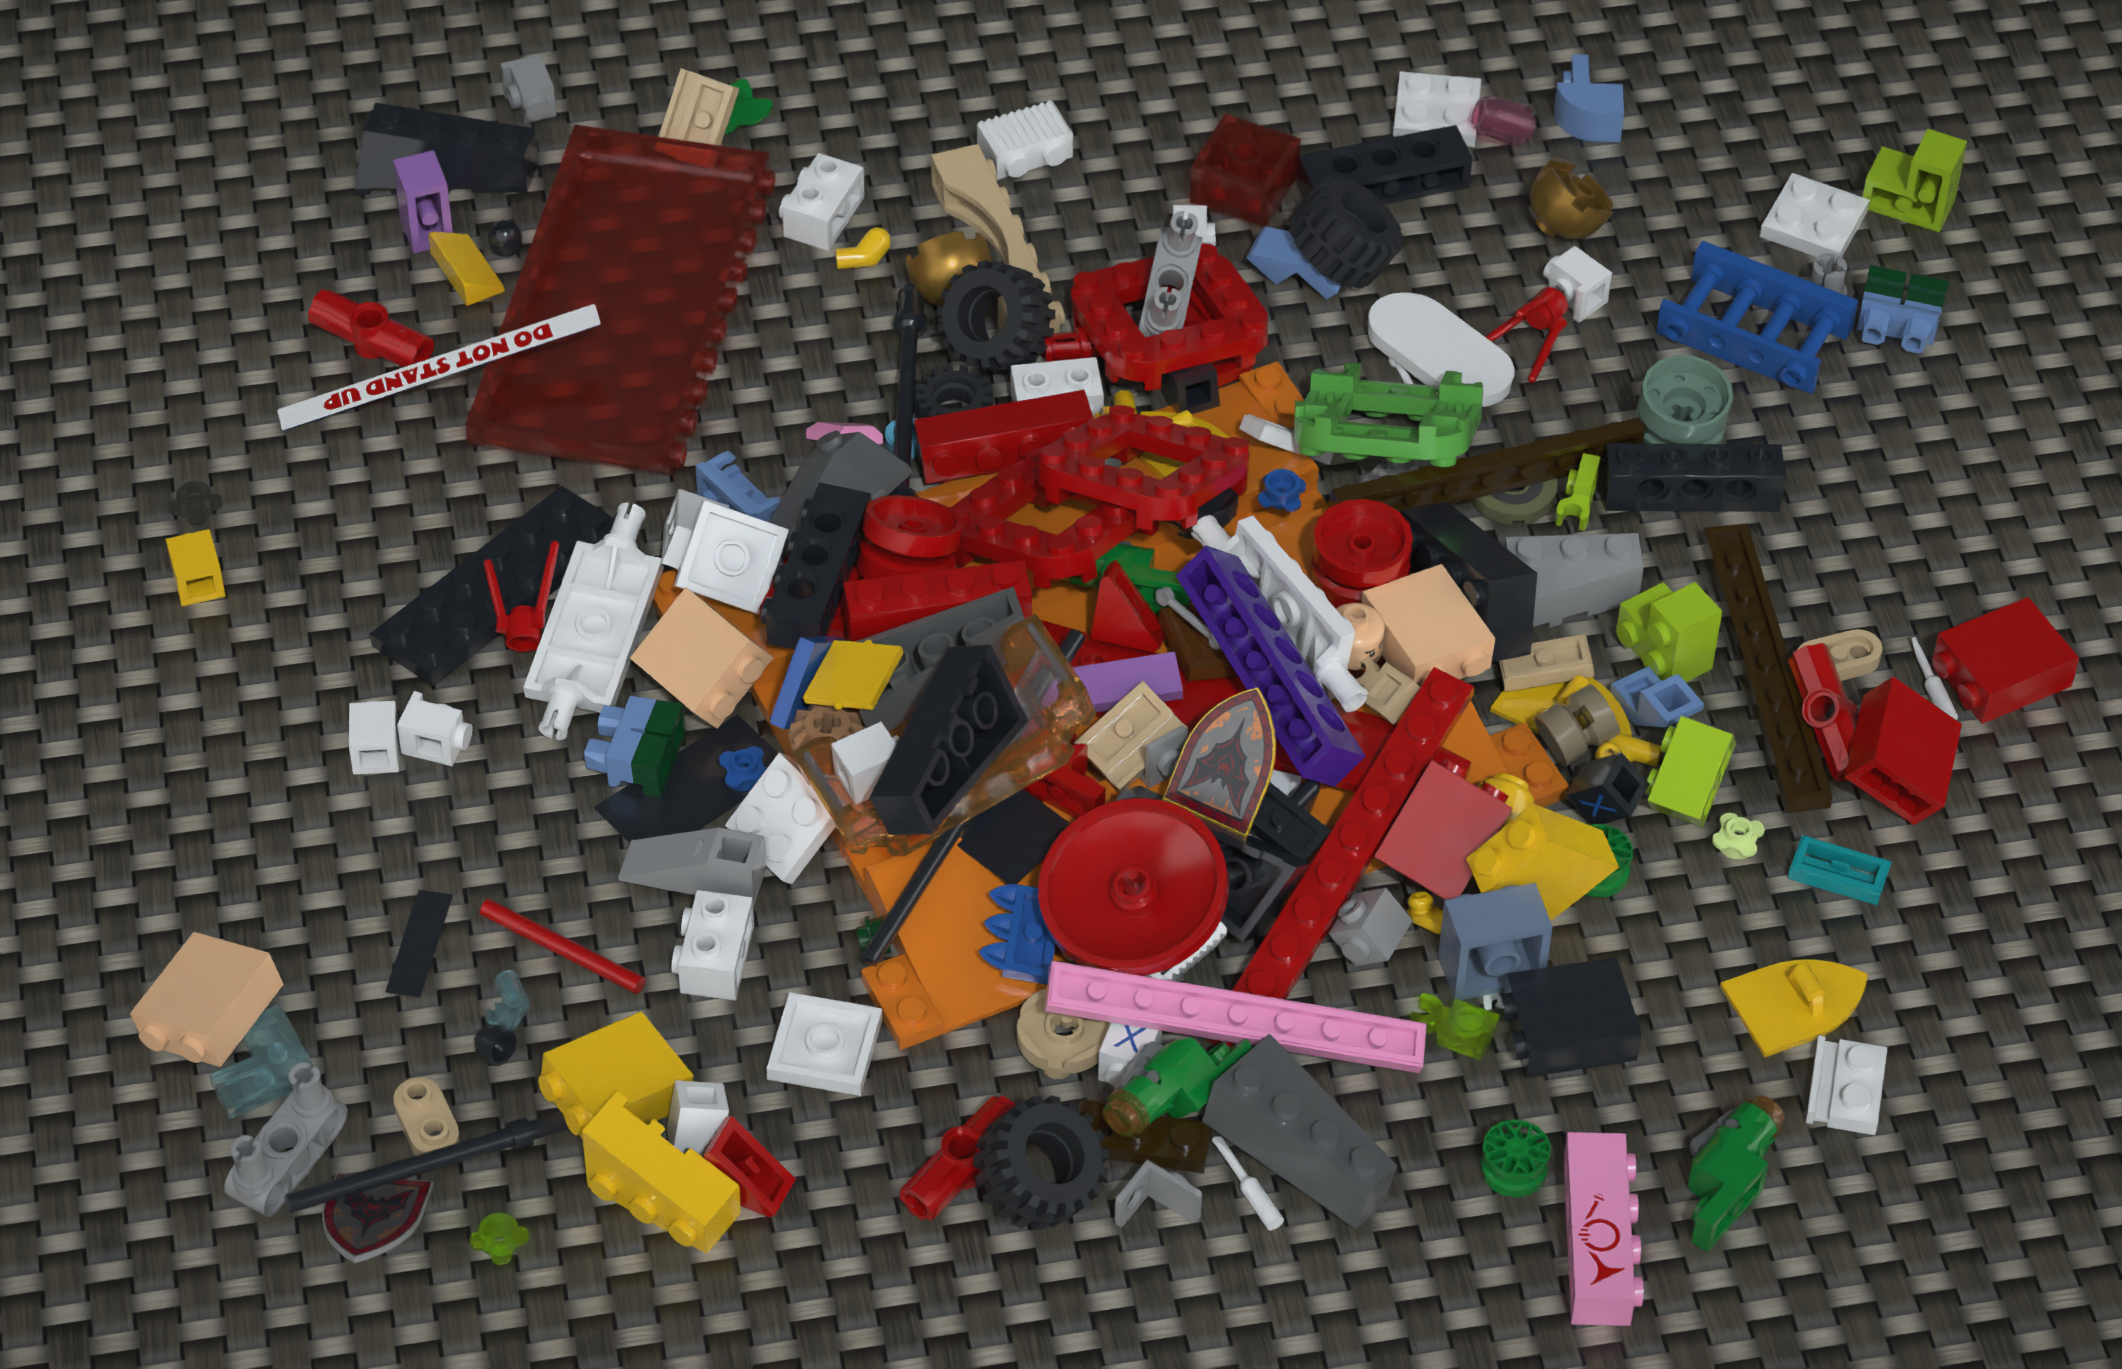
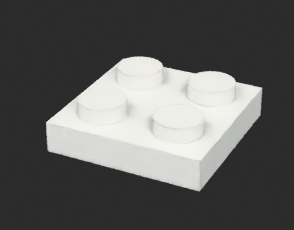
M1400 72L1393 137L1457 125L1466 146L1475 147L1481 79Z
M1792 173L1761 226L1760 237L1815 257L1822 254H1834L1835 260L1837 255L1842 258L1868 212L1870 200Z
M705 500L702 501L674 587L680 589L687 587L697 595L759 615V607L771 586L789 529Z
M778 753L725 826L730 830L764 836L766 866L783 882L793 884L847 811L790 756Z
M789 992L767 1065V1080L861 1096L882 1023V1008Z

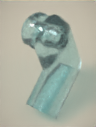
M506 970L495 978V984L501 995L502 1002L494 1004L496 1007L495 1011L488 1008L486 1020L489 1025L496 1024L505 1027L509 1031H513L528 1012L530 1001L517 973L513 970Z

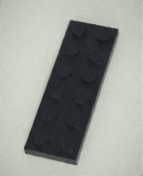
M564 486L559 487L369 634L372 646L430 685H436L501 634L496 632V614L486 578L485 560L490 559L493 563L506 615H510L514 607L536 606L546 559L552 541L559 543V549L549 595L560 588L576 542L596 544L603 540L604 536L611 532L615 518Z

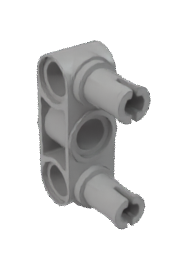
M1185 211L1176 212L1171 218L1170 228H1161L1139 325V329L1144 337L1161 334L1170 329L1177 330L1183 328L1203 238L1195 234L1198 228V220L1192 213H1189L1187 220H1184ZM1163 285H1172V286L1176 287V288L1178 289V291H1177L1176 289H1173V288H1172L1171 293H1168V292H1167L1168 287H1160V286H1163Z
M307 1062L298 1063L291 1068L288 1079L293 1091L268 1123L262 1127L256 1138L253 1140L252 1136L242 1135L236 1138L230 1146V1154L235 1164L226 1178L224 1185L225 1194L266 1217H271L285 1203V1194L294 1192L305 1176L310 1173L312 1167L338 1136L346 1121V1105L333 1098L331 1091L321 1082L319 1069L316 1066L312 1068L311 1064ZM285 1148H292L287 1152H280Z

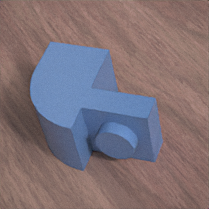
M1572 54L1570 71H1563L1562 82H1557L1554 117L1557 124L1566 133L1581 140L1620 142L1624 119L1623 84L1590 83L1588 55Z

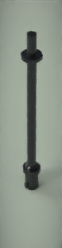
M908 284L900 288L898 293V312L894 315L893 320L894 330L901 336L894 455L908 464L910 468L918 337L923 335L927 329V317L924 314L925 299L918 290L916 291V298L913 296L914 284ZM910 475L887 495L919 497L915 490L909 487Z

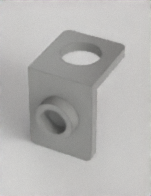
M1180 726L1147 744L1145 773L1139 778L1148 788L1172 776L1188 739V731L1184 726Z
M1148 1160L1115 1200V1224L1121 1228L1147 1196L1196 1223L1201 1217L1202 1192L1190 1185L1180 1174L1172 1171L1167 1172ZM1135 1192L1133 1198H1132L1131 1201L1129 1202V1200H1130L1132 1194Z

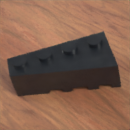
M1448 502L1401 510L1402 516L1410 524L1413 537L1412 553L1409 560L1411 568L1417 573L1440 564L1444 566L1495 637L1492 662L1530 655L1537 572Z
M992 645L951 646L947 648L869 797L889 835L933 834L1029 721Z
M1142 786L1123 789L1116 799L1118 801L1131 798H1149L1172 803L1164 799V796ZM1186 809L1198 817L1211 830L1221 847L1227 865L1229 894L1221 922L1230 933L1242 942L1258 937L1311 863L1251 835L1245 836Z

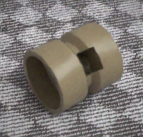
M1588 684L1568 696L1565 707L1557 703L1534 716V721L1542 740L1553 757L1563 767L1586 755L1589 744L1599 747L1620 734V728L1613 711L1602 694L1592 684ZM1577 718L1580 719V721L1582 722L1583 726L1585 727L1584 730H1582L1581 726L1579 725L1578 721L1576 720Z

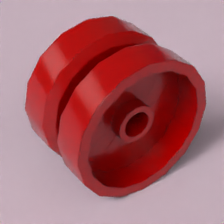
M902 495L878 497L868 503L865 511L862 530L866 537L862 539L859 545L856 568L861 576L870 579L955 568L957 558L953 552L958 550L961 543L964 522L961 516L954 510L933 500Z
M1368 499L1346 500L1329 507L1318 518L1313 533V556L1310 572L1312 583L1325 593L1327 600L1336 609L1343 604L1361 603L1363 591L1409 576V560L1413 543L1410 524L1399 511L1378 501Z

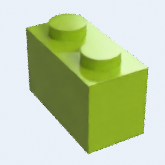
M1680 716L1677 727L1670 725L1661 745V751L1666 753L1660 770L1653 768L1647 779L1650 785L1644 794L1649 795L1647 801L1651 809L1703 828L1736 746L1733 734Z

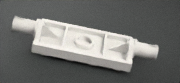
M621 503L619 505L611 532L605 535L603 540L596 544L576 542L523 687L525 697L549 702L538 728L548 738L552 739L555 728L558 729L556 740H563L567 737L575 708L601 713L603 705H616L631 662L630 657L635 651L664 569L662 558L645 555L638 549L635 543L642 522L646 517L645 511L636 504L632 505L630 514H627L629 503Z
M1208 515L1200 518L1197 524L1193 526L1192 530L1194 532H1191V535L1203 547L1207 545L1239 556L1329 699L1336 698L1346 712H1352L1360 708L1367 700L1366 695H1368V692L1348 672V664L1355 637V630L1350 621L1341 616L1327 600L1325 593L1310 581L1301 570L1299 564L1287 555L1276 542L1273 534L1265 530L1254 516L1239 520L1236 534L1232 538L1218 524L1214 516Z

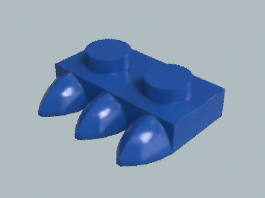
M1008 884L990 891L989 896L997 905L1012 913L992 916L985 920L984 925L995 936L1008 942H998L980 949L979 954L988 964L1003 970L1002 977L1047 985L1049 967L1053 961L1056 942L1044 921L1039 904L1038 888L1019 884Z

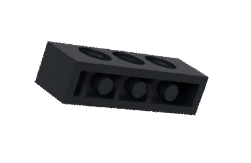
M1457 125L1299 155L1297 186L1303 200H1305L1325 177L1341 176L1346 180L1350 179L1364 186L1384 204H1390L1470 188L1473 158Z
M1607 443L1602 474L1605 511L1780 512L1786 478L1782 444Z
M819 482L813 498L805 500L801 512L802 526L799 532L793 531L789 539L787 556L789 558L786 565L779 564L774 580V595L772 598L766 597L762 606L760 621L767 628V644L795 650L801 637L828 635L844 595V582H849L857 561L859 545L862 539L866 537L862 528L868 503L871 501V493Z

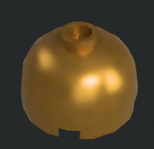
M1552 157L1541 169L1532 184L1530 200L1532 209L1538 217L1535 222L1544 233L1551 237L1557 234L1567 239H1581L1592 235L1613 215V212L1610 211L1613 203L1606 191L1594 178L1587 173L1581 179L1571 172L1577 165L1560 157Z
M963 231L952 232L937 236L917 246L919 255L914 257L913 260L910 253L906 257V268L910 281L914 284L915 291L918 290L928 303L943 307L945 299L940 296L943 289H951L952 284L949 280L954 274L963 276L962 268L969 264L977 266L978 261L986 260L992 262L988 243L983 235L974 232L976 239H965Z

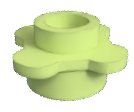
M1735 813L1723 814L1720 818V831L1713 835V845L1720 849L1725 856L1732 859H1745L1754 856L1757 852L1756 841L1764 835V825L1757 820L1749 821L1746 818L1738 817Z

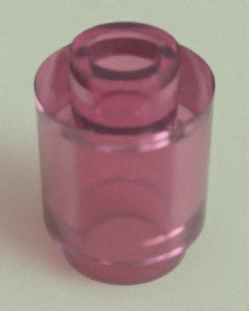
M1491 96L1489 98L1481 97L1477 101L1472 112L1471 125L1473 129L1479 130L1482 136L1519 146L1524 140L1531 138L1535 129L1536 119L1532 116L1531 107L1497 96Z

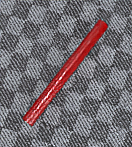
M489 898L480 907L479 914L635 994H639L645 985V977Z

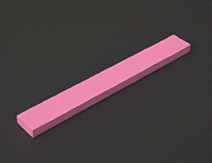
M1052 961L1049 967L1044 1009L1046 1012L1233 1043L1247 1039L1252 1046H1256L1266 1036L1271 1034L1287 1052L1420 1073L1423 1068L1426 1023Z

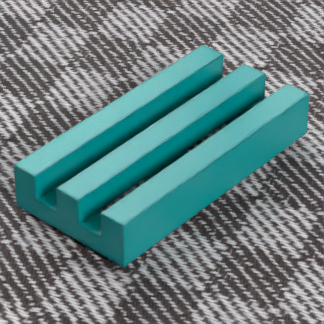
M1802 835L1789 869L1788 879L1878 906L1892 861ZM1805 854H1808V855H1811V856H1814V857H1818V858H1821V859H1825V860L1831 861L1832 863H1829V862H1826V861H1823V860H1819V859H1816V858H1813V857H1809V856H1806ZM1850 867H1851V868L1858 869V870H1862V871H1865V872H1868V873H1872V874H1875V875H1877V876H1873V875L1866 874V873H1863V872H1860V871H1856V870L1850 869Z

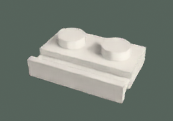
M1818 1035L1806 1123L1813 1124V1120L1826 1122L1827 1127L1875 1135L1878 1125L1888 1047L1840 1039L1839 1043L1825 1041V1036Z

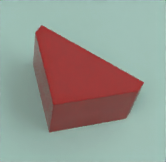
M1114 560L1108 564L1100 581L1090 639L1151 653L1160 649L1165 638V634L1158 622V617L1118 561Z
M728 1116L724 1119L704 1153V1158L739 1185L741 1207L767 1217L775 1216L796 1180L733 1116Z

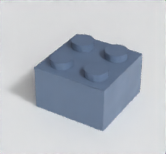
M1536 883L1521 886L1509 885L1500 890L1475 895L1463 894L1454 899L1444 900L1438 959L1454 1002L1504 992L1507 973L1547 967L1553 927Z

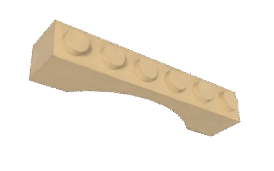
M979 144L932 154L931 185L944 212L962 220L980 232L993 245L1004 264L1033 273V277L1041 279L1046 285L1042 291L1051 293V285L1046 272H1040L1037 267V256L1033 244H1026L1024 240L1021 219L1019 215H1012L1010 211L1008 192L1004 186L999 187L997 184V174L992 159L985 158ZM1003 296L998 297L999 331L1002 330L1007 318V306ZM1053 301L1048 304V307L1055 310L1056 319L1050 320L1049 327L1054 328V333H1060V326L1065 325V315L1060 301Z

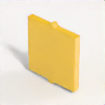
M834 640L803 696L805 703L834 706L836 710H840L843 707L873 710L904 654L902 646L873 644L871 640H866L864 643Z

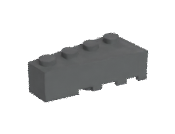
M1014 586L856 641L864 643L866 640H871L873 644L902 646L904 651L873 710L859 709L866 728L882 722L889 734H892L906 726L947 648L951 646L992 645L1004 672L1037 655Z
M1271 1034L1266 1036L1213 1083L1202 1122L1349 1225L1358 1229L1385 1203L1397 1164Z

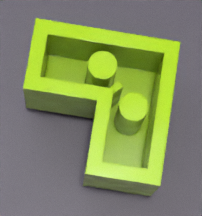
M1927 129L1914 156L1882 146L1865 181L1863 197L1870 200L1868 210L1940 233L1956 199L1967 141Z
M1662 582L1620 603L1616 633L1620 642L1626 648H1631L1643 661L1645 668L1649 666L1661 681L1679 674L1685 682H1688L1713 669L1722 610L1696 582L1675 592H1672Z

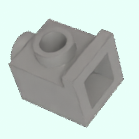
M540 54L500 63L503 94L505 98H508L512 109H519L525 124L556 116L554 86Z

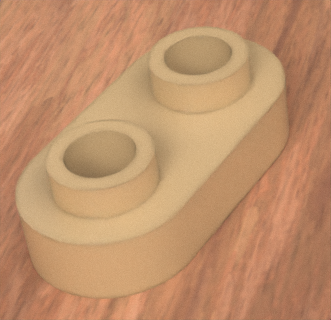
M1860 629L1810 640L1798 648L1818 643L1827 645L1841 681L1872 673L1878 668L1882 654V643L1879 638L1869 631Z
M415 1077L404 1081L397 1087L393 1097L395 1113L414 1155L460 1142L457 1123L440 1087L434 1081L428 1078ZM417 1096H423L421 1099H412ZM434 1131L441 1132L439 1135L436 1136L428 1135L433 1133Z

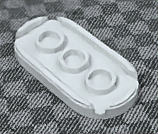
M1403 292L1384 296L1372 305L1367 323L1371 342L1425 385L1440 386V382L1447 370L1461 372L1462 383H1483L1482 407L1494 405L1502 401L1510 393L1515 374L1514 365L1510 357L1437 301L1424 295Z

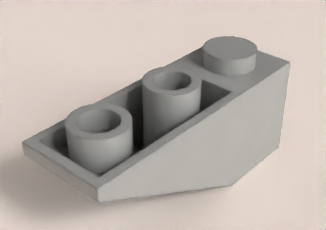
M718 827L631 840L618 875V880L696 895L697 890L752 897L754 906L766 872L764 836Z

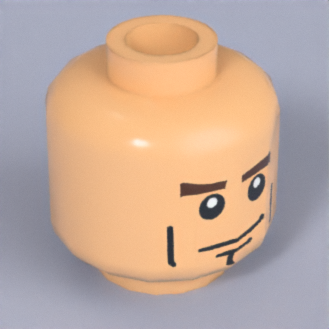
M1361 603L1343 604L1336 608L1342 617L1350 621L1355 630L1348 669H1365L1366 666L1360 661L1366 657H1370L1376 663L1382 655L1385 624L1381 614L1374 608Z

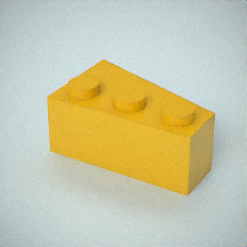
M616 1091L582 1130L588 1187L600 1199L604 1201L612 1200L625 1207L642 1223H653L669 1232L671 1237L679 1244L686 1247L693 1246L708 1254L741 1214L739 1185L692 1148H689L685 1154L661 1136L666 1129L655 1119L649 1125H646L624 1107L629 1099L619 1091Z

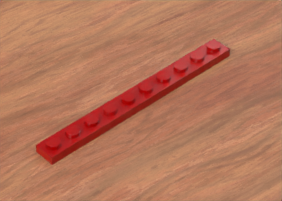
M1433 667L1232 991L1284 1000L1288 998L1336 920L1340 908L1347 902L1429 763L1431 760L1434 761L1474 696V686ZM1206 1038L1207 1042L1215 1046L1221 1042H1224L1221 1040ZM1225 1041L1228 1046L1235 1044Z

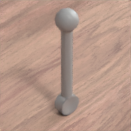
M1165 586L1156 591V600L1161 606L1169 605L1209 639L1211 648L1215 650L1221 649L1208 626L1175 599L1171 588Z

